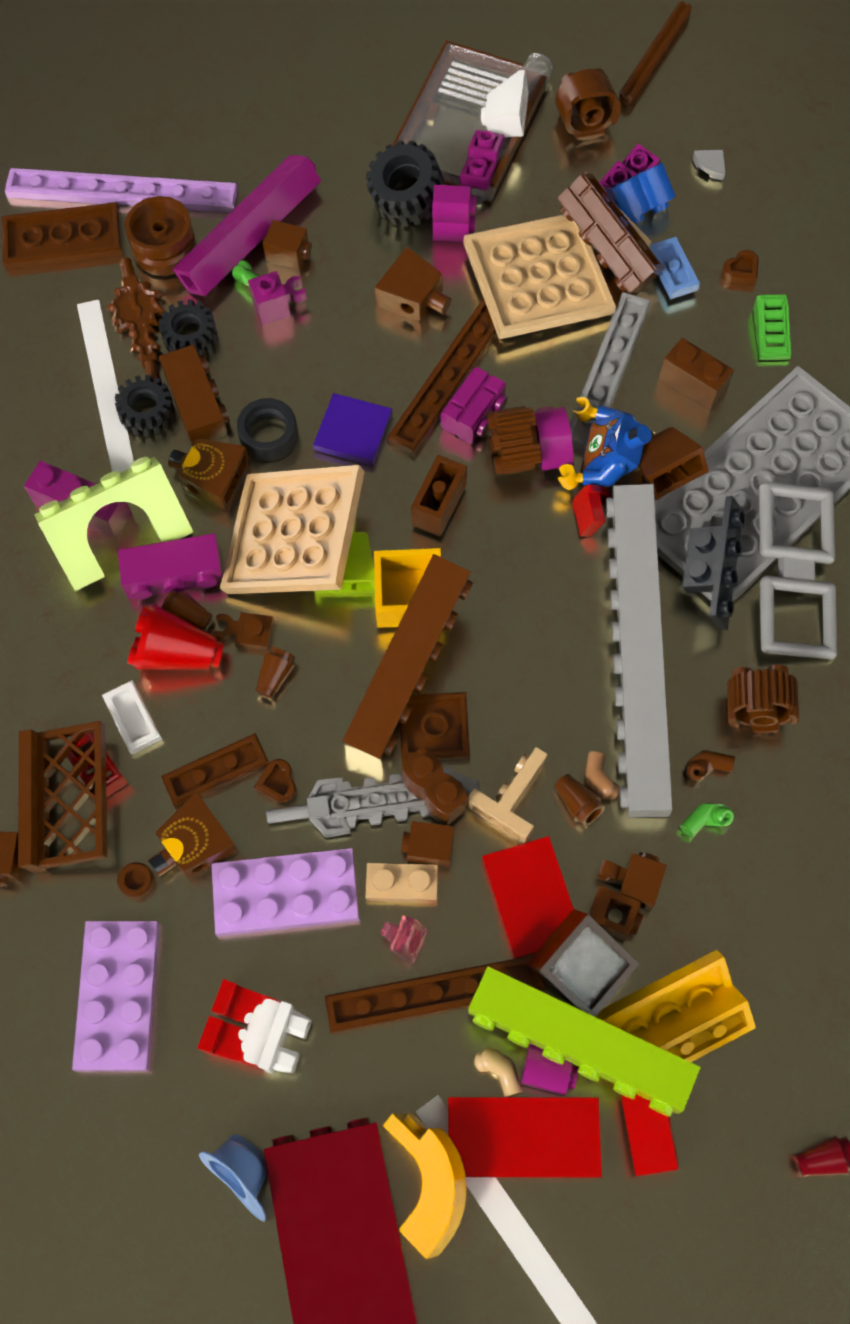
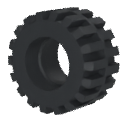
M409 140L408 144H404V141H398L397 145L393 147L389 144L385 147L386 151L383 153L379 151L375 155L377 160H371L369 164L371 171L366 173L367 189L378 211L385 220L390 219V222L394 225H398L401 222L402 226H409L410 222H414L415 225L421 224V219L426 218L428 220L432 217L434 185H445L439 164L431 150L428 151L427 147L422 143L417 146L416 141ZM418 177L417 182L412 187L402 191L394 190L396 185L403 179Z

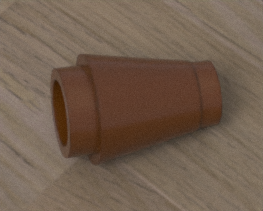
M172 589L161 607L202 630L207 628L213 617V614L209 613L184 590Z
M271 646L269 652L264 653L255 691L274 699L275 694L295 668L293 662L296 657L285 650Z
M570 774L564 775L556 782L554 788L575 822H581L584 826H587L594 822L604 811L605 807L601 803V797L585 787Z

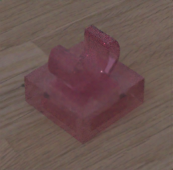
M403 915L399 926L385 922L380 936L387 938V942L391 943L389 949L398 957L415 963L427 929L416 919Z

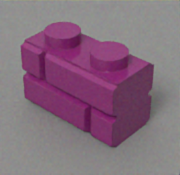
M474 367L441 412V427L453 435H458L460 439L469 444H473L478 435L481 437L485 436L489 430L486 413L503 410L507 403L508 397L505 396V382L493 375L490 376L478 367Z

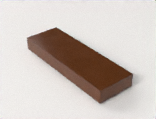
M256 733L166 773L161 778L175 809H178L195 793H198L202 798L265 769L269 761Z

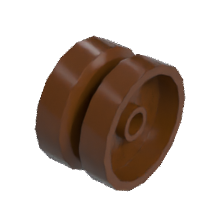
M154 196L138 202L127 213L124 223L126 235L131 245L134 259L140 268L152 275L168 276L176 274L173 268L197 246L189 211L186 207L172 197Z

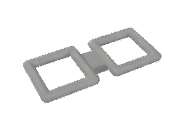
M763 482L759 487L760 554L764 557L778 558V577L764 576L760 580L761 650L767 654L832 660L837 656L836 586L831 582L815 581V563L831 564L835 560L834 493L826 488ZM773 496L821 501V550L773 545ZM774 590L822 595L823 645L774 641Z

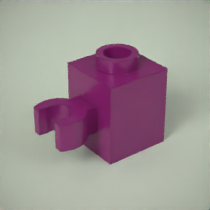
M277 271L248 280L252 302L262 326L290 317L289 301L302 302L307 299L305 288L294 290L302 286L300 276L289 278L286 284L283 285Z

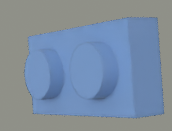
M677 237L651 244V251L665 268L658 276L669 298L673 299L698 291L700 282Z

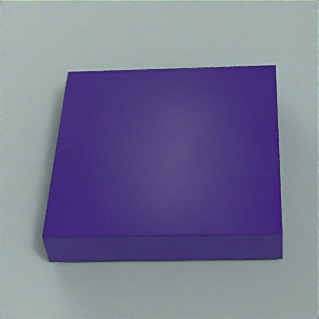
M333 393L313 444L314 451L374 466L393 415L392 408Z

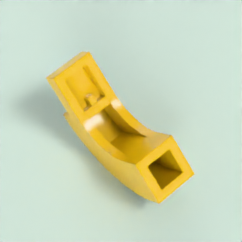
M392 1113L383 1126L412 1154L419 1165L422 1175V1192L419 1202L399 1231L426 1259L436 1257L441 1254L455 1235L463 1216L466 1202V1177L463 1163L454 1143L442 1128H429L424 1133L425 1125L413 1114Z

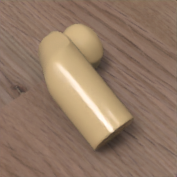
M485 1048L483 1052L476 1054L474 1059L476 1068L480 1072L490 1071L499 1076L504 1097L522 1093L515 1064L511 1058L494 1048Z

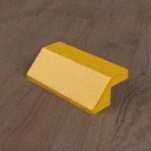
M718 950L603 1008L596 1016L600 1020L689 1062L699 1059L756 1028L748 1000L732 984L725 958Z

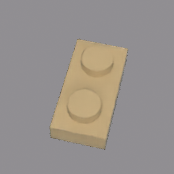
M367 863L366 901L437 903L438 865Z

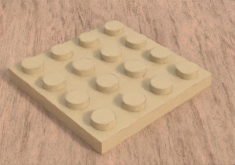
M564 215L464 235L463 244L499 340L614 314L616 305L591 245L586 244L580 238L578 232L581 229L577 224L566 219Z
M359 465L247 474L220 589L226 594L341 590L365 471Z

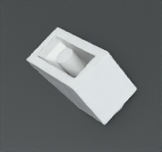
M519 70L487 94L486 107L481 109L482 126H487L488 131L503 134L504 137L523 136L529 94L525 70Z

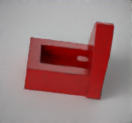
M586 485L574 498L572 504L580 536L592 537L606 522L602 505L606 504V498H612L611 492L607 488L598 485Z

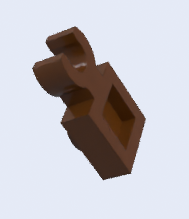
M240 612L239 621L233 620L227 614H218L216 616L218 624L228 626L224 631H213V636L217 637V641L226 642L235 638L236 648L269 652L274 626L273 616Z

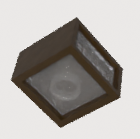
M573 909L527 962V965L569 1005L596 1017L640 963L589 914Z

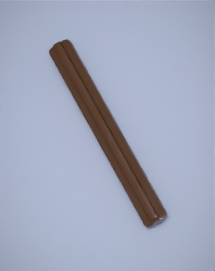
M684 1L678 3L620 90L618 97L620 103H624L626 106L632 104L690 16L692 9L690 4H686Z

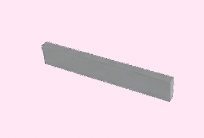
M622 292L581 394V397L589 400L593 408H598L599 406L611 408L649 311L651 300ZM577 404V407H576L575 410L581 411V410H583L584 408H582L581 406H579V404ZM573 414L570 421L573 449L585 452L591 422L596 421V418L593 417L588 422H582Z

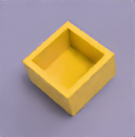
M441 548L374 551L377 628L398 627L432 555L436 554L441 557Z

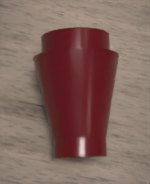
M835 1135L803 1152L795 1154L802 1177L849 1174L850 1142L847 1136L837 1138Z

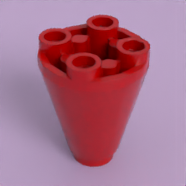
M143 605L135 628V632L141 633V636L135 637L127 664L134 665V668L139 670H209L210 667L218 669L225 643L217 641V637L158 605Z

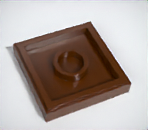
M466 692L411 695L408 704L412 705L413 709L405 725L400 723L402 762L420 747L430 751L439 762L470 760Z

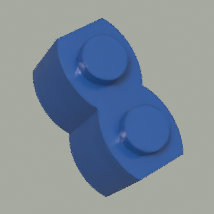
M663 163L655 165L606 190L616 205L634 224L644 220L643 213L651 209L653 214L668 208L670 206L668 201L676 197Z

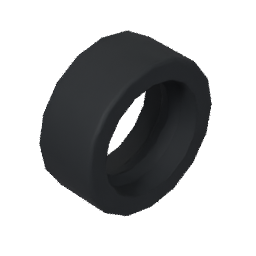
M273 398L258 399L242 409L237 419V433L240 443L246 447L247 453L252 458L261 461L278 460L289 454L294 449L298 440L296 417L292 409L283 401ZM274 417L282 420L286 425L285 433L279 439L271 442L256 441L249 434L251 426L263 418Z

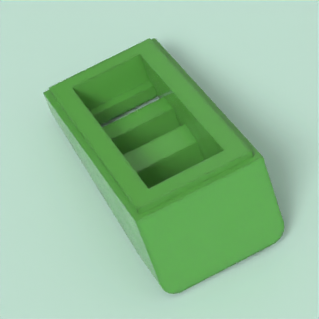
M759 295L753 307L759 360H790L791 343L787 295ZM765 320H778V322H765ZM780 332V334L766 335V333ZM781 343V347H766V344Z

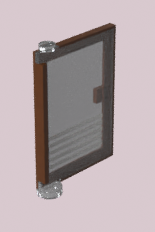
M446 40L392 147L396 146L398 141H404V144H408L409 140L416 141L417 146L422 143L427 147L428 151L431 150L444 177L445 185L463 186L460 185V173L468 158V146L476 130H487V126H482L481 109L486 107L487 94L519 70H525L529 90L524 126L525 132L550 80V75L553 71L551 60L543 54L532 53L528 56L525 64H521ZM522 136L504 137L499 160L488 190L471 187V196H476V205H482L484 201L491 203Z

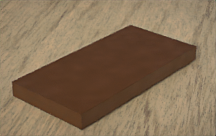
M118 202L1 216L3 265L6 270L123 256L121 215Z

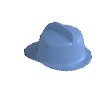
M238 1134L232 1135L212 1154L201 1151L199 1157L204 1165L228 1185L243 1205L262 1222L266 1221L265 1211L256 1198L267 1173L266 1162L261 1152Z

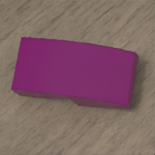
M488 130L475 131L468 146V158L460 173V185L488 190L504 141L503 134L493 133Z
M637 144L622 163L617 161L599 183L607 190L655 165L661 164L660 158L640 144Z

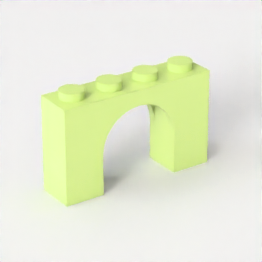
M155 457L137 459L131 463V468L121 473L118 471L108 473L100 479V483L90 488L88 486L79 487L70 493L69 498L59 503L57 500L48 502L39 508L40 512L34 514L75 591L105 577L89 547L87 528L92 516L107 504L129 502L142 508L146 512L161 542L179 540L194 533L161 464Z

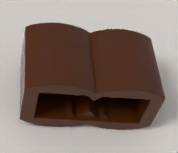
M420 747L402 762L401 776L405 787L412 795L424 800L426 809L437 822L448 826L466 811L468 798L463 786L454 777L444 773L441 763L430 751Z

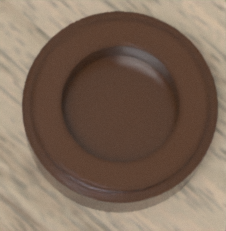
M133 862L121 869L117 883L120 891L126 897L138 900L145 898L152 892L155 885V877L147 865Z

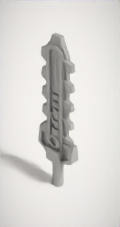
M451 766L443 767L444 773L454 777L463 786L467 798L474 788L480 791L478 780L469 779L460 773H454ZM400 774L390 775L389 782L377 784L375 778H364L363 786L353 788L349 781L343 782V778L317 780L309 798H307V804L266 810L268 824L309 818L310 823L325 838L351 833L350 829L356 827L357 820L368 819L371 826L381 824L382 817L394 815L397 822L407 820L408 813L417 811L420 812L423 818L431 817L426 809L424 800L418 799L408 791Z

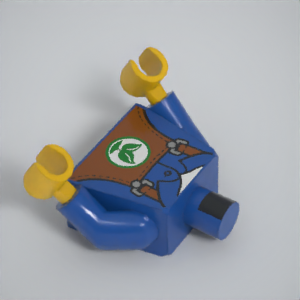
M579 397L576 399V402L584 409L581 411L572 410L573 413L582 422H588L593 417L596 418V421L591 422L580 473H576L572 465L564 464L559 467V471L564 477H558V480L562 487L567 490L574 489L579 483H583V486H612L621 477L638 467L643 445L651 441V431L646 425L637 422L636 418L630 413L605 406L593 408L587 398Z

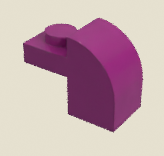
M546 406L538 408L534 411L537 424L535 425L537 440L540 443L542 463H539L543 471L557 469L564 464L574 466L572 435L565 407L554 408Z

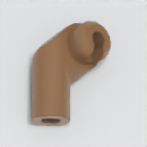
M595 751L589 752L585 773L586 786L601 797V799L614 800L619 795L620 789L619 785L603 772L605 754Z

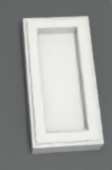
M133 680L102 695L131 755L162 740Z

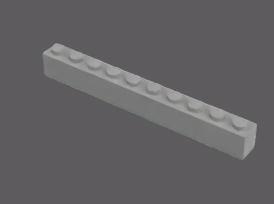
M653 484L613 486L612 498H606L607 518L613 517V528H608V548H614L615 559H609L610 579H616V590H611L610 600L611 610H617L618 621L612 622L613 642H619V653L613 655L614 674H620L621 686H615L616 707L622 706V719H617L616 728L617 740L624 741V752L618 753L619 773H625L626 786L620 787V807H627V818L669 817L672 812L654 486Z

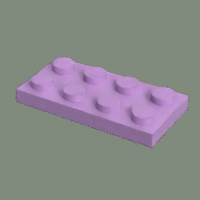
M352 848L212 863L215 934L217 936L359 921Z
M85 921L72 1070L149 1071L160 926L157 921Z

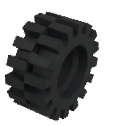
M183 300L177 301L179 307L176 308L173 304L168 306L170 313L164 310L162 313L163 319L159 320V329L166 349L172 352L194 344L199 356L204 354V349L210 352L212 350L211 344H216V336H218L214 317L207 306L204 308L203 303L199 301L195 306L193 300H188V305H184ZM188 324L200 326L199 330L191 335L184 336L177 333L181 327Z
M140 375L135 376L136 382L134 383L130 379L126 380V388L120 385L118 388L119 394H115V407L121 424H124L128 432L132 429L133 434L138 436L140 431H143L144 436H150L149 431L151 430L154 431L155 435L159 434L160 426L165 430L168 427L167 421L172 422V413H174V405L168 386L165 383L162 384L161 379L157 377L152 382L150 375H145V380H141ZM151 399L157 403L156 407L148 412L141 413L133 410V406L140 400Z

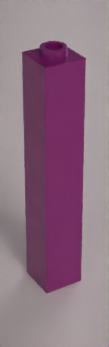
M289 155L173 268L188 293L206 296L266 237L273 219L282 221L321 182L316 172V166L308 156Z

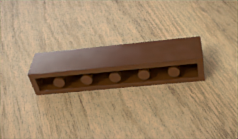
M436 554L432 555L343 738V742L378 759H381L383 753L390 756L398 740V737L393 735V732L398 722L405 725L413 709V706L408 704V701L413 691L420 694L428 678V675L423 673V670L428 660L435 663L444 645L438 642L443 629L450 632L459 614L453 611L458 598L465 601L474 583L468 580L471 571Z

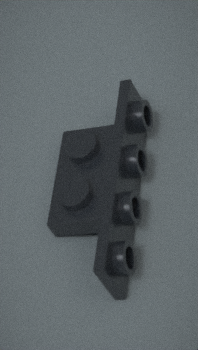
M726 496L722 526L690 529L682 588L686 593L712 592L709 616L721 630H728L729 617H732L734 613L732 595L733 587H736L738 583L736 565L737 558L742 553L740 535L741 528H744L746 524L745 511L738 505L733 496Z

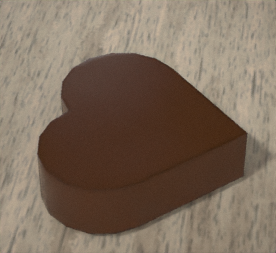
M742 250L737 254L736 258L726 260L721 272L723 279L729 283L755 286L759 264L757 254L750 250Z
M283 759L271 761L253 787L256 792L281 805L293 802L297 796V787L292 780V768Z

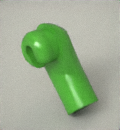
M241 260L232 269L234 279L248 287V280L260 275L251 271V265L245 260Z
M702 803L680 825V828L686 835L693 838L703 826H729L734 820V813L723 804Z

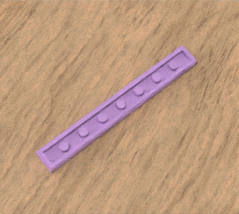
M10 168L5 193L7 198L91 204L118 202L120 206H134L145 198L166 196L180 201L187 210L230 213L236 208L239 187L238 183Z

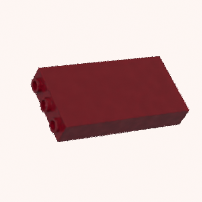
M369 1117L346 1122L348 1128L346 1130L333 1132L332 1126H326L310 1130V1138L295 1141L294 1135L272 1139L273 1147L264 1148V1155L293 1324H418L378 1123L370 1124Z

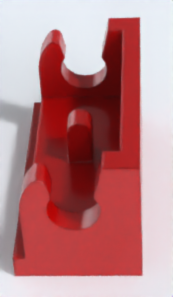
M637 1094L635 1099L621 1096L636 1176L680 1170L670 1117L649 1107L651 1101Z

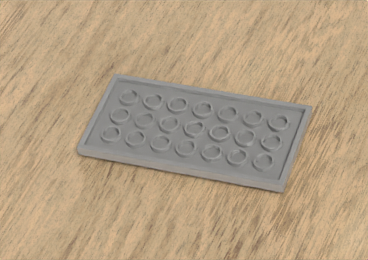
M797 366L704 451L709 472L654 500L657 555L680 575L684 576L690 529L722 526L726 496H733L738 505L744 509L746 515V524L744 528H741L740 535L742 553L737 558L738 583L736 587H733L732 600L734 602L778 560V558L764 557L760 554L759 487L761 483L775 482L830 489L834 493V505L850 490V406ZM773 496V545L792 546L821 518V501ZM701 592L711 601L712 592Z

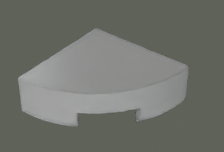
M694 150L692 158L695 166L710 174L709 177L712 179L724 180L725 164L723 150Z

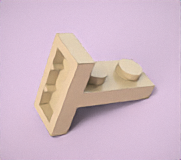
M537 747L530 756L524 754L515 767L514 771L518 774L513 782L510 784L506 781L497 793L495 799L499 801L498 803L474 788L468 796L466 809L518 843H527L532 836L534 826L513 812L546 765L548 754Z

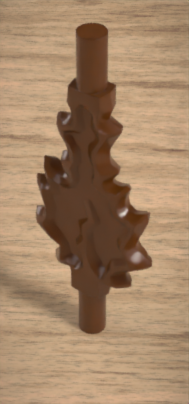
M125 257L120 260L123 274L121 280L122 287L114 290L113 293L117 297L109 303L106 309L114 313L111 325H120L118 333H124L130 329L128 336L133 337L130 352L140 353L138 360L146 369L147 375L151 376L153 382L156 377L161 379L157 366L159 365L157 351L161 349V346L153 338V335L156 333L153 327L160 326L156 318L162 317L164 308L158 301L164 297V294L151 290L152 283L147 281L140 282L134 273L131 259Z

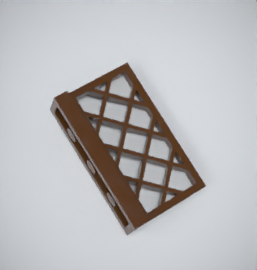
M95 721L42 732H36L32 729L19 731L18 867L33 873L48 872L51 867L108 858L105 723ZM94 732V743L85 753L76 745L85 734ZM61 738L66 742V745L55 758H52L49 755V741ZM74 749L82 758L72 771L69 772L61 763ZM90 763L95 767V776L85 786L77 777ZM58 768L67 777L54 792L49 788V778ZM74 782L83 791L70 806L61 797ZM90 796L95 800V810L86 820L77 811ZM58 802L67 811L54 826L49 821V812ZM74 816L83 825L70 840L61 831ZM89 831H92L96 835V850L84 852L78 847V844ZM58 836L67 845L57 857L49 858V846Z

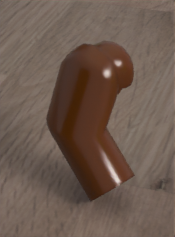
M703 750L687 762L685 773L694 781L702 780L714 769L732 773L735 756Z

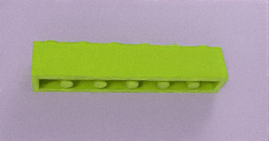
M487 967L469 1006L468 1013L474 1016L472 1022L489 1031H493L496 1026L508 1032L507 1039L515 1044L528 1048L531 1043L544 1050L542 1056L557 1064L563 1065L565 1060L579 1066L577 1072L580 1075L595 1082H599L600 1077L614 1083L613 1090L630 1099H635L637 1094L651 1101L649 1107L665 1116L671 1117L672 1112L679 1114L684 1111L701 1068L491 967Z

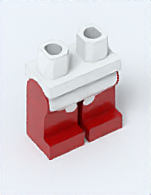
M223 979L211 1011L218 1017L245 1025L247 1029L209 1016L197 1049L206 1054L274 1074L275 1070L294 1074L300 1054L283 1047L288 1034L306 1039L312 1024L311 1019L297 1012L292 1004L254 992Z

